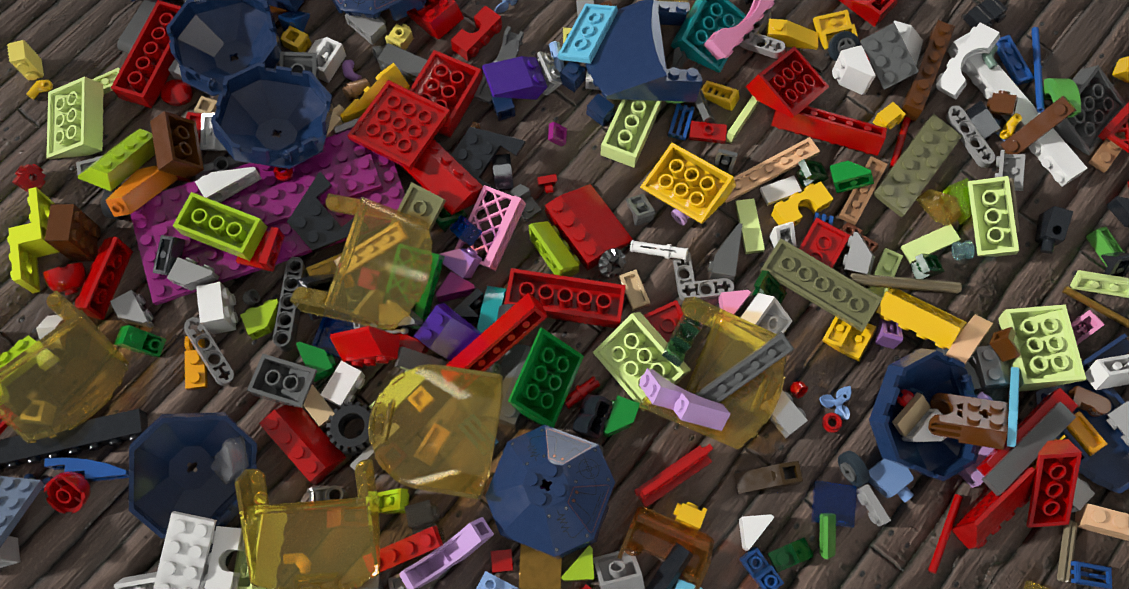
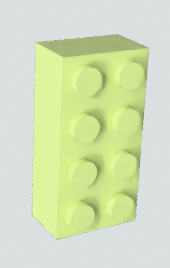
M622 99L601 144V156L634 168L659 113L662 101Z

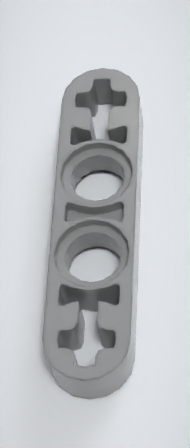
M952 106L945 115L947 122L956 132L962 135L960 140L975 162L982 168L989 167L995 160L994 152L966 112L960 106ZM961 126L968 127L969 132H963L961 130ZM971 141H977L980 147L972 146Z
M195 317L189 318L184 326L186 335L215 381L221 386L229 385L234 378L232 368L208 330L200 323V319ZM191 323H193V325L198 324L197 331L200 335H198L197 337L195 330L189 329ZM200 339H207L210 345L207 348H201L198 345V341ZM211 355H217L220 358V362L218 364H211L208 358ZM224 365L221 369L223 373L229 374L228 380L220 379L221 372L218 368Z

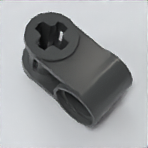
M339 486L307 489L310 500L309 511L324 510L331 506L346 504L349 498L348 492ZM340 491V493H341L340 499L337 500V501H334V499H333L334 494H335L336 492Z

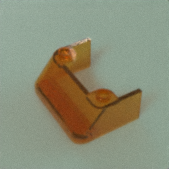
M637 507L617 558L621 559L624 551L631 556L640 555L644 551L665 560L677 542L694 554L682 572L683 578L689 582H695L694 589H700L711 564L714 540L701 531L653 510Z

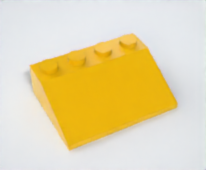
M671 143L640 188L702 224L727 200L736 187V183L732 175Z

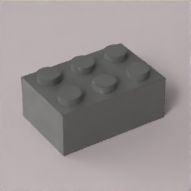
M894 22L860 40L884 90L919 72Z

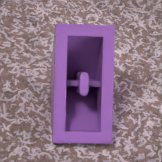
M880 317L875 344L894 349L903 340L902 328L898 326V323L892 320L889 322Z

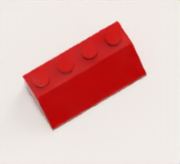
M435 140L430 142L411 170L403 167L426 190L445 199L446 202L443 207L451 215L475 204L483 188Z
M118 237L104 239L103 244L98 249V255L90 267V273L83 282L82 291L79 297L76 298L73 308L82 315L101 320L105 318L111 304L110 301L115 295L133 253Z
M284 405L274 409L259 422L260 426L309 482L317 485L347 458L331 443L330 438L303 408Z
M1069 439L1047 441L1038 453L1026 524L1028 528L1069 525L1082 452Z

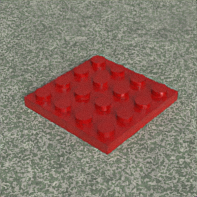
M388 80L347 136L349 140L411 170L451 113L449 109Z

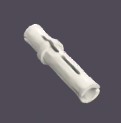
M632 240L630 245L631 252L664 256L665 259L677 258L687 260L688 248L673 247L672 244H667L666 246Z

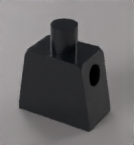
M1053 206L1039 215L1035 241L1042 243L1041 252L1052 254L1054 246L1065 240L1073 211Z

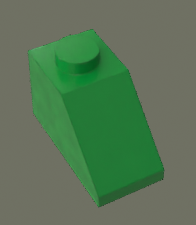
M850 161L830 165L836 193L874 184L872 172L868 168Z
M302 342L296 343L305 366L317 370L314 382L335 372L334 366L337 363L332 354L329 355L323 349Z

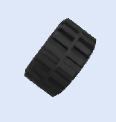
M351 401L346 406L343 403L340 405L341 409L337 410L335 408L333 410L334 416H329L328 419L331 422L327 423V429H329L327 435L331 443L343 453L351 454L352 456H357V453L361 455L381 435L379 430H382L379 423L380 420L366 404L363 405L361 402L354 404ZM363 419L365 427L362 434L354 439L346 438L344 434L346 425L351 420Z

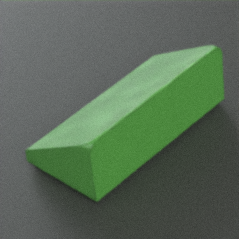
M1107 227L1096 229L1086 236L1105 265L1106 263L1101 257L1102 254L1124 252Z
M832 513L820 514L819 554L824 559L834 557L836 554V514Z

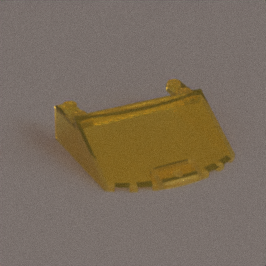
M328 193L326 206L329 210L355 216L330 290L325 292L298 287L293 292L290 302L302 312L393 331L405 316H409L410 310L415 303L419 302L430 276L433 256L431 255L432 239L428 224L424 220L364 197L356 199Z
M57 290L47 297L46 302L48 307L65 322L0 368V419L27 444L46 437L53 438L57 436V433L68 428L71 430L92 417L111 399L112 393L117 386L121 385L124 373L128 370L129 362L83 310L76 308Z
M697 297L684 298L681 307L682 313L686 317L711 328L686 391L693 394L697 393L777 334ZM786 357L781 358L720 402L730 412V416L722 431L682 421L674 410L653 405L647 396L643 398L639 408L738 450L748 440L758 434L757 432L764 423L768 422L774 412L785 380L783 374Z
M372 459L362 460L355 467L358 498L269 505L265 474L258 469H246L235 481V489L250 584L257 588L260 585L266 589H353L361 587L363 583L379 574V496H377Z

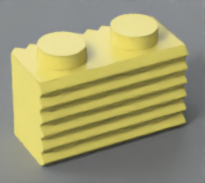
M25 40L7 44L10 63L27 80H36L44 76L42 59Z

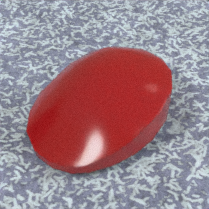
M180 79L168 81L161 90L162 100L173 106L185 105L193 97L191 86Z

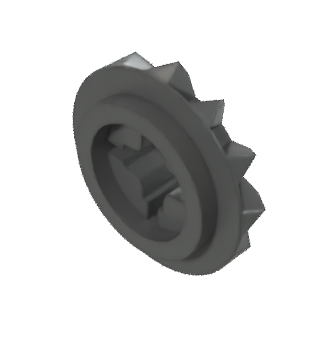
M616 248L605 251L599 260L600 273L606 278L612 279L615 276H619L620 272L625 270L623 266L627 263L624 259L626 255ZM609 261L615 262L616 266H612L611 263H609Z

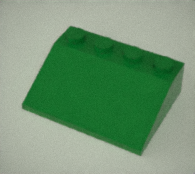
M540 328L508 402L534 423L554 428L584 355L545 329Z

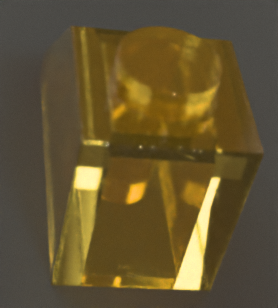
M929 189L916 199L936 222L948 226L962 216L958 199L955 196Z

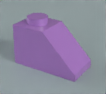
M469 247L439 254L445 256L443 265L462 278H472L482 260L477 255L478 252Z

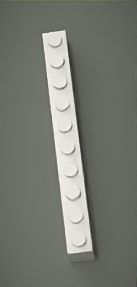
M969 33L953 41L947 51L951 58L956 57L959 46L968 40ZM982 53L970 57L965 62L962 71L968 75L972 83L979 88L986 99L992 98L993 93H998L1000 90L1009 91L1010 95H1017L1018 102L1015 113L1020 114L1022 120L1017 124L1015 132L1040 114L999 65L991 70L982 59ZM1002 115L1006 122L1012 117ZM1054 129L1029 146L1030 151L1035 154L1041 161V164L1062 187L1088 169Z

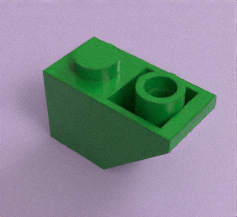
M127 325L121 326L114 345L133 352L160 357L166 339Z
M617 395L616 401L612 400L611 415L609 419L605 420L603 436L610 437L632 427L640 403Z

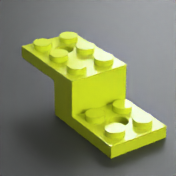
M35 187L28 189L29 197L27 201L31 210L29 214L31 223L8 228L9 236L7 237L11 252L9 253V260L12 263L11 278L31 293L40 292L37 258L59 253L58 250L45 241L50 206L54 202Z

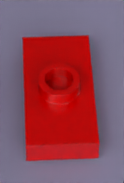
M691 121L689 140L725 144L727 125Z

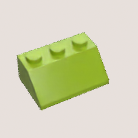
M549 221L528 225L530 241L554 275L572 277L579 273L580 261L576 255L572 256L568 243L565 240H561L556 226H551Z

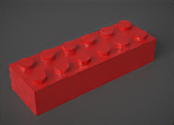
M157 0L111 86V89L119 99L149 108L153 107L170 74L168 69L175 60L171 53L170 38L166 27L180 10L181 6Z
M511 268L504 304H516L527 293H530L541 302L548 316L547 318L618 328L621 321L626 285Z

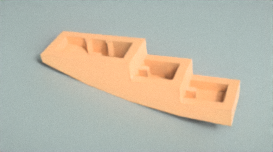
M975 314L961 331L945 356L955 358L966 364L991 329L993 323Z

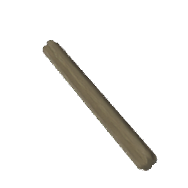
M852 273L849 276V279L863 286L956 294L962 291V284L959 282Z

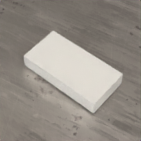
M795 176L760 188L767 206L788 199L796 192H802Z

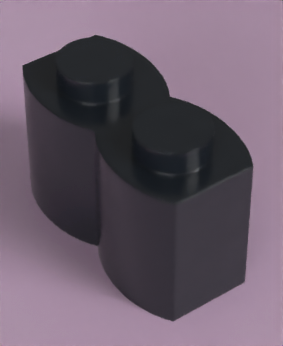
M984 0L981 4L971 9L963 20L971 28L977 27L979 23L991 28L995 22L1000 23L1006 17L1005 13L1008 8L1000 0Z
M588 394L582 401L580 413L573 424V431L584 437L598 439L604 430L605 420L611 413L612 401L603 396Z

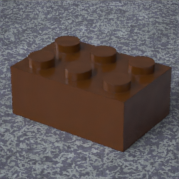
M166 111L150 121L159 171L190 179L204 170L195 121Z
M51 204L45 241L72 262L95 261V255L98 253V237L101 235L100 227L74 204Z

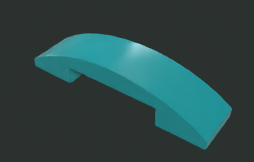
M487 286L477 330L481 333L497 320L499 306L504 304L505 288Z

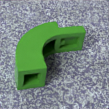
M1047 78L1044 80V100H1052L1054 103L1062 96H1065L1077 110L1069 117H1074L1081 113L1080 93L1073 80L1066 78Z

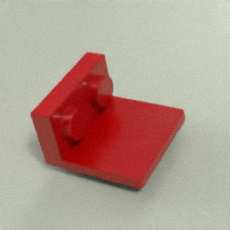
M271 226L269 232L265 231L251 260L248 261L237 256L236 263L273 272L285 238L284 234L279 228Z

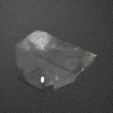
M241 435L234 439H227L222 444L223 448L215 455V460L210 466L225 485L240 478L249 466L245 440Z

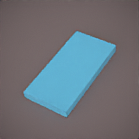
M585 3L557 55L559 60L591 64L618 12L617 6Z
M1011 367L1008 447H1015L1017 439L1019 367Z

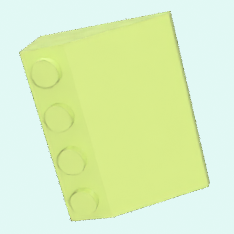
M82 77L48 92L47 159L89 156L102 151L103 84L87 77Z
M1066 304L1005 309L998 320L1001 330L1013 327L1016 332L1013 342L1021 352L1020 357L1010 359L1009 364L1010 368L1019 367L1020 369L1019 391L1039 390L1086 380Z
M641 312L632 313L593 351V354L635 402L640 403L639 407L642 411H645L652 405L639 386L640 378L647 368L655 370L675 385L691 371L688 365Z

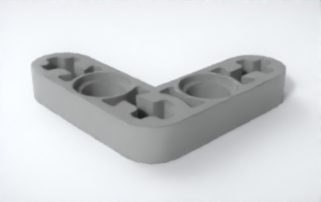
M771 9L763 13L764 17L760 21L754 23L759 25V27L745 34L742 37L744 40L739 45L744 49L779 59L786 53L785 43L761 34L769 19H771ZM760 42L766 43V45L763 47L757 46V44Z
M689 251L687 260L683 261L684 265H681V259L673 258L677 290L681 300L690 302L719 298L720 294L725 291L724 289H718L717 293H715L714 285H716V288H721L725 284L726 287H729L727 292L734 290V284L728 278L695 281ZM686 270L690 276L683 279L680 277L679 272ZM709 286L711 293H702L701 287ZM698 287V295H696V292H691L690 296H687L686 293H683L685 288H688V291H695V288Z

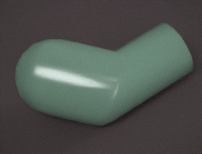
M997 45L993 47L990 53H982V59L990 70L998 65L993 57L998 50Z

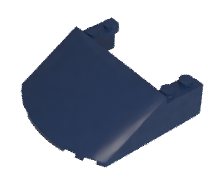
M642 0L618 9L591 64L585 63L588 74L593 78V84L595 87H599L606 99L695 102L697 100L702 84L701 74L695 68L686 70L672 67L666 69L660 25L682 26L690 10L689 2Z
M1124 333L1082 361L1084 372L1097 359L1126 355L1129 352V341L1126 339L1128 336ZM1087 378L1084 381L1044 388L1036 392L1037 405L1049 393L1058 388H1061L1068 395L1069 390L1076 386L1107 398L1111 403V410L1109 412L1125 402L1113 387L1095 390ZM1076 408L1073 413L1075 414L1080 411L1108 444L1095 454L1089 456L1066 428L1056 439L1059 440L1065 435L1064 439H1069L1082 452L1079 473L1106 489L1117 493L1124 492L1129 488V447L1121 439L1123 434L1118 428L1114 430L1106 420L1109 418L1106 414L1092 417L1087 411Z

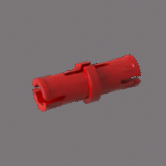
M592 376L582 385H577L575 390L567 395L564 405L570 409L578 401L584 399L589 393L600 387L599 382L595 381L596 378Z

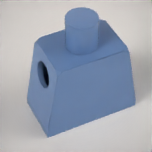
M883 458L868 470L870 474L868 483L887 499L898 494L905 503L914 496L906 486L914 480L908 468Z

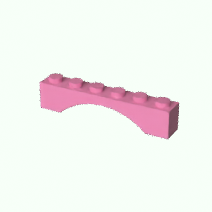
M753 0L748 14L738 25L714 32L704 43V46L717 60L728 58L733 53L732 49L744 40L742 37L753 30L754 23L760 21L764 17L763 13L775 4L774 0Z

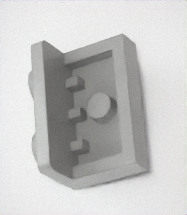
M539 51L537 53L539 57L537 61L548 86L543 94L548 96L563 83L560 78V72L553 63V57L549 53Z
M1001 150L1000 156L996 157V167H999V173H995V178L1009 176V178L1014 179L1015 191H1023L1025 154H1005V150Z

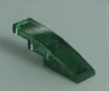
M694 300L689 303L662 354L663 357L677 367L683 363L686 352L692 347L695 336L700 332L707 314V310Z

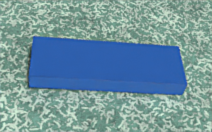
M1011 36L1001 37L996 43L998 46L996 52L1016 86L1031 82L1034 76Z

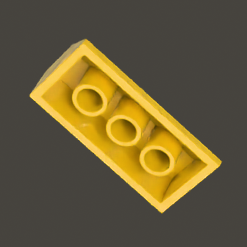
M898 288L886 291L876 311L882 319L889 322L892 320L898 323L900 328L907 331L910 329L916 332L918 337L924 340L930 339L935 342L937 347L942 349H950L967 324L966 321Z

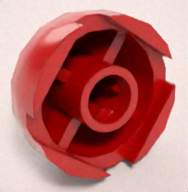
M80 262L68 264L62 268L50 269L43 272V276L47 286L52 291L71 295L77 293V288L83 286V282L86 280V271L83 263Z
M68 471L56 475L47 482L44 493L47 491L48 497L46 500L53 509L60 513L72 512L71 514H73L87 503L91 493V486L83 475L78 472Z

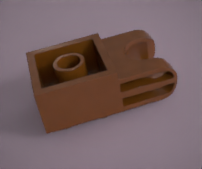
M936 393L931 397V408L938 409L942 414L934 415L930 419L928 428L932 434L959 439V443L1004 449L1008 433V403L946 393Z

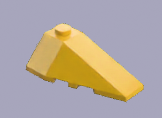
M394 63L375 77L377 81L371 87L367 86L364 89L363 96L360 99H355L341 113L340 116L343 123L361 117L388 80L410 90V85Z

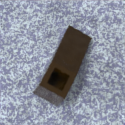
M799 461L780 463L734 474L738 494L793 486L803 482Z

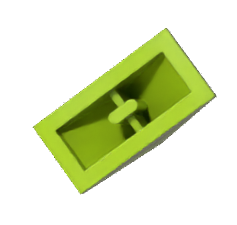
M590 545L561 577L564 582L594 580L593 549Z

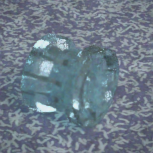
M971 240L964 241L963 243L953 242L952 255L955 260H961L962 258L972 259L974 257L975 249Z

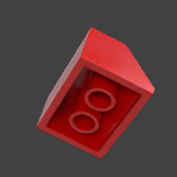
M365 326L330 335V339L342 361L351 364L355 368H363L364 365L375 366L376 363L387 364L389 361L398 358L400 336L375 327Z

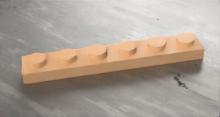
M809 137L735 176L736 187L725 203L798 166V162L801 160H809L817 156L820 150Z

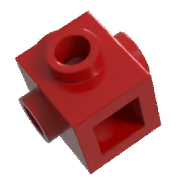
M30 164L21 165L15 172L17 176L12 183L29 193L28 189L35 187L40 189L45 184L44 178L46 175L42 173L43 169L35 164H32V166Z

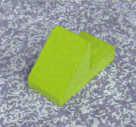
M399 488L377 492L376 513H408V489Z

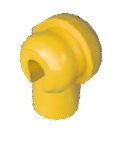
M49 80L36 81L26 95L34 100L39 93L50 91L53 88V84Z

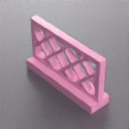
M484 185L455 250L461 249L468 242L470 247L477 252L485 249L487 255L484 261L481 260L480 265L496 271L526 203L517 196H511ZM487 191L493 193L495 198L488 203L484 199ZM504 199L511 200L507 208H501L500 201ZM497 203L499 211L490 215L488 207ZM485 208L487 217L478 220V211ZM501 215V224L494 227L492 218ZM489 220L491 228L482 232L480 224ZM477 225L479 234L470 237V229ZM493 232L495 236L493 241L486 243L484 235ZM481 237L484 245L475 249L472 241Z

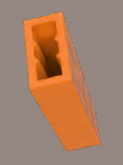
M157 165L140 168L105 201L114 217L129 215L177 181L178 178L176 175L159 171Z

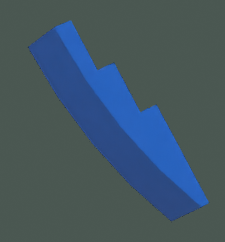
M45 458L44 467L53 470L65 469L64 472H78L81 475H85V479L93 482L129 478V471L88 459Z

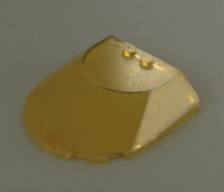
M430 364L416 366L414 369L395 376L389 381L390 384L384 391L379 393L369 418V441L372 444L375 453L374 457L378 464L395 481L405 486L481 500L489 479L502 406V375Z

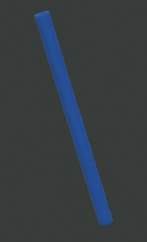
M1033 27L1031 33L1036 109L1038 113H1041L1045 110L1040 36L1039 28Z

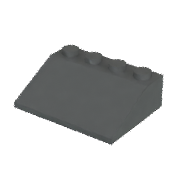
M1099 65L1081 69L1073 78L1080 93L1081 113L1074 117H1067L1053 128L1061 138L1086 155H1091L1102 140L1098 135L1126 105Z

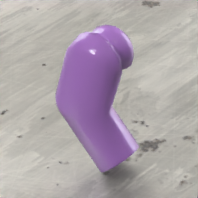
M350 59L345 60L342 64L344 76L351 81L362 79V76L353 72L354 62Z

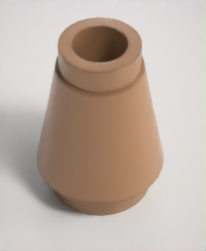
M366 78L346 83L342 87V91L348 100H355L364 92L367 86L370 87V84Z

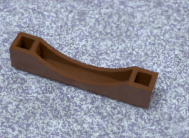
M940 20L937 21L929 36L918 68L919 72L916 73L901 107V110L906 114L905 117H909L915 122L924 109L955 26Z

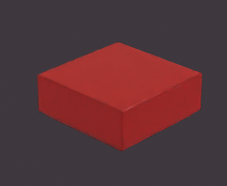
M512 549L491 551L492 573L513 571Z

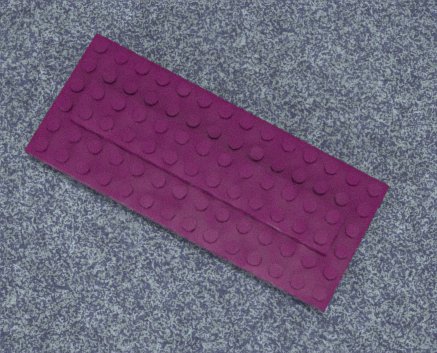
M351 130L327 137L323 152L292 168L293 175L288 181L276 179L274 176V166L248 163L233 168L255 167L262 179L220 203L260 218L268 227L266 230L268 232L271 226L281 230L285 238L276 264L288 261L292 257H300L313 252L287 221L319 172L332 184V187L321 195L318 200L341 227L358 214L369 227L365 232L362 231L352 237L339 240L332 245L388 227L405 196L394 162L349 140L347 135ZM195 181L160 192L130 214L152 302L155 305L197 292V289L191 291L172 283L167 279L168 276L152 273L161 235L184 239L185 245L181 259L185 260L187 257L196 261L199 266L203 267L205 264L214 268V272L219 276V279L212 283H223L262 270L237 264V256L184 236L173 227L190 193L193 192L203 196Z

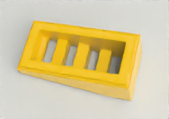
M706 81L701 88L707 100L730 111L734 109L740 98L739 90L711 81Z

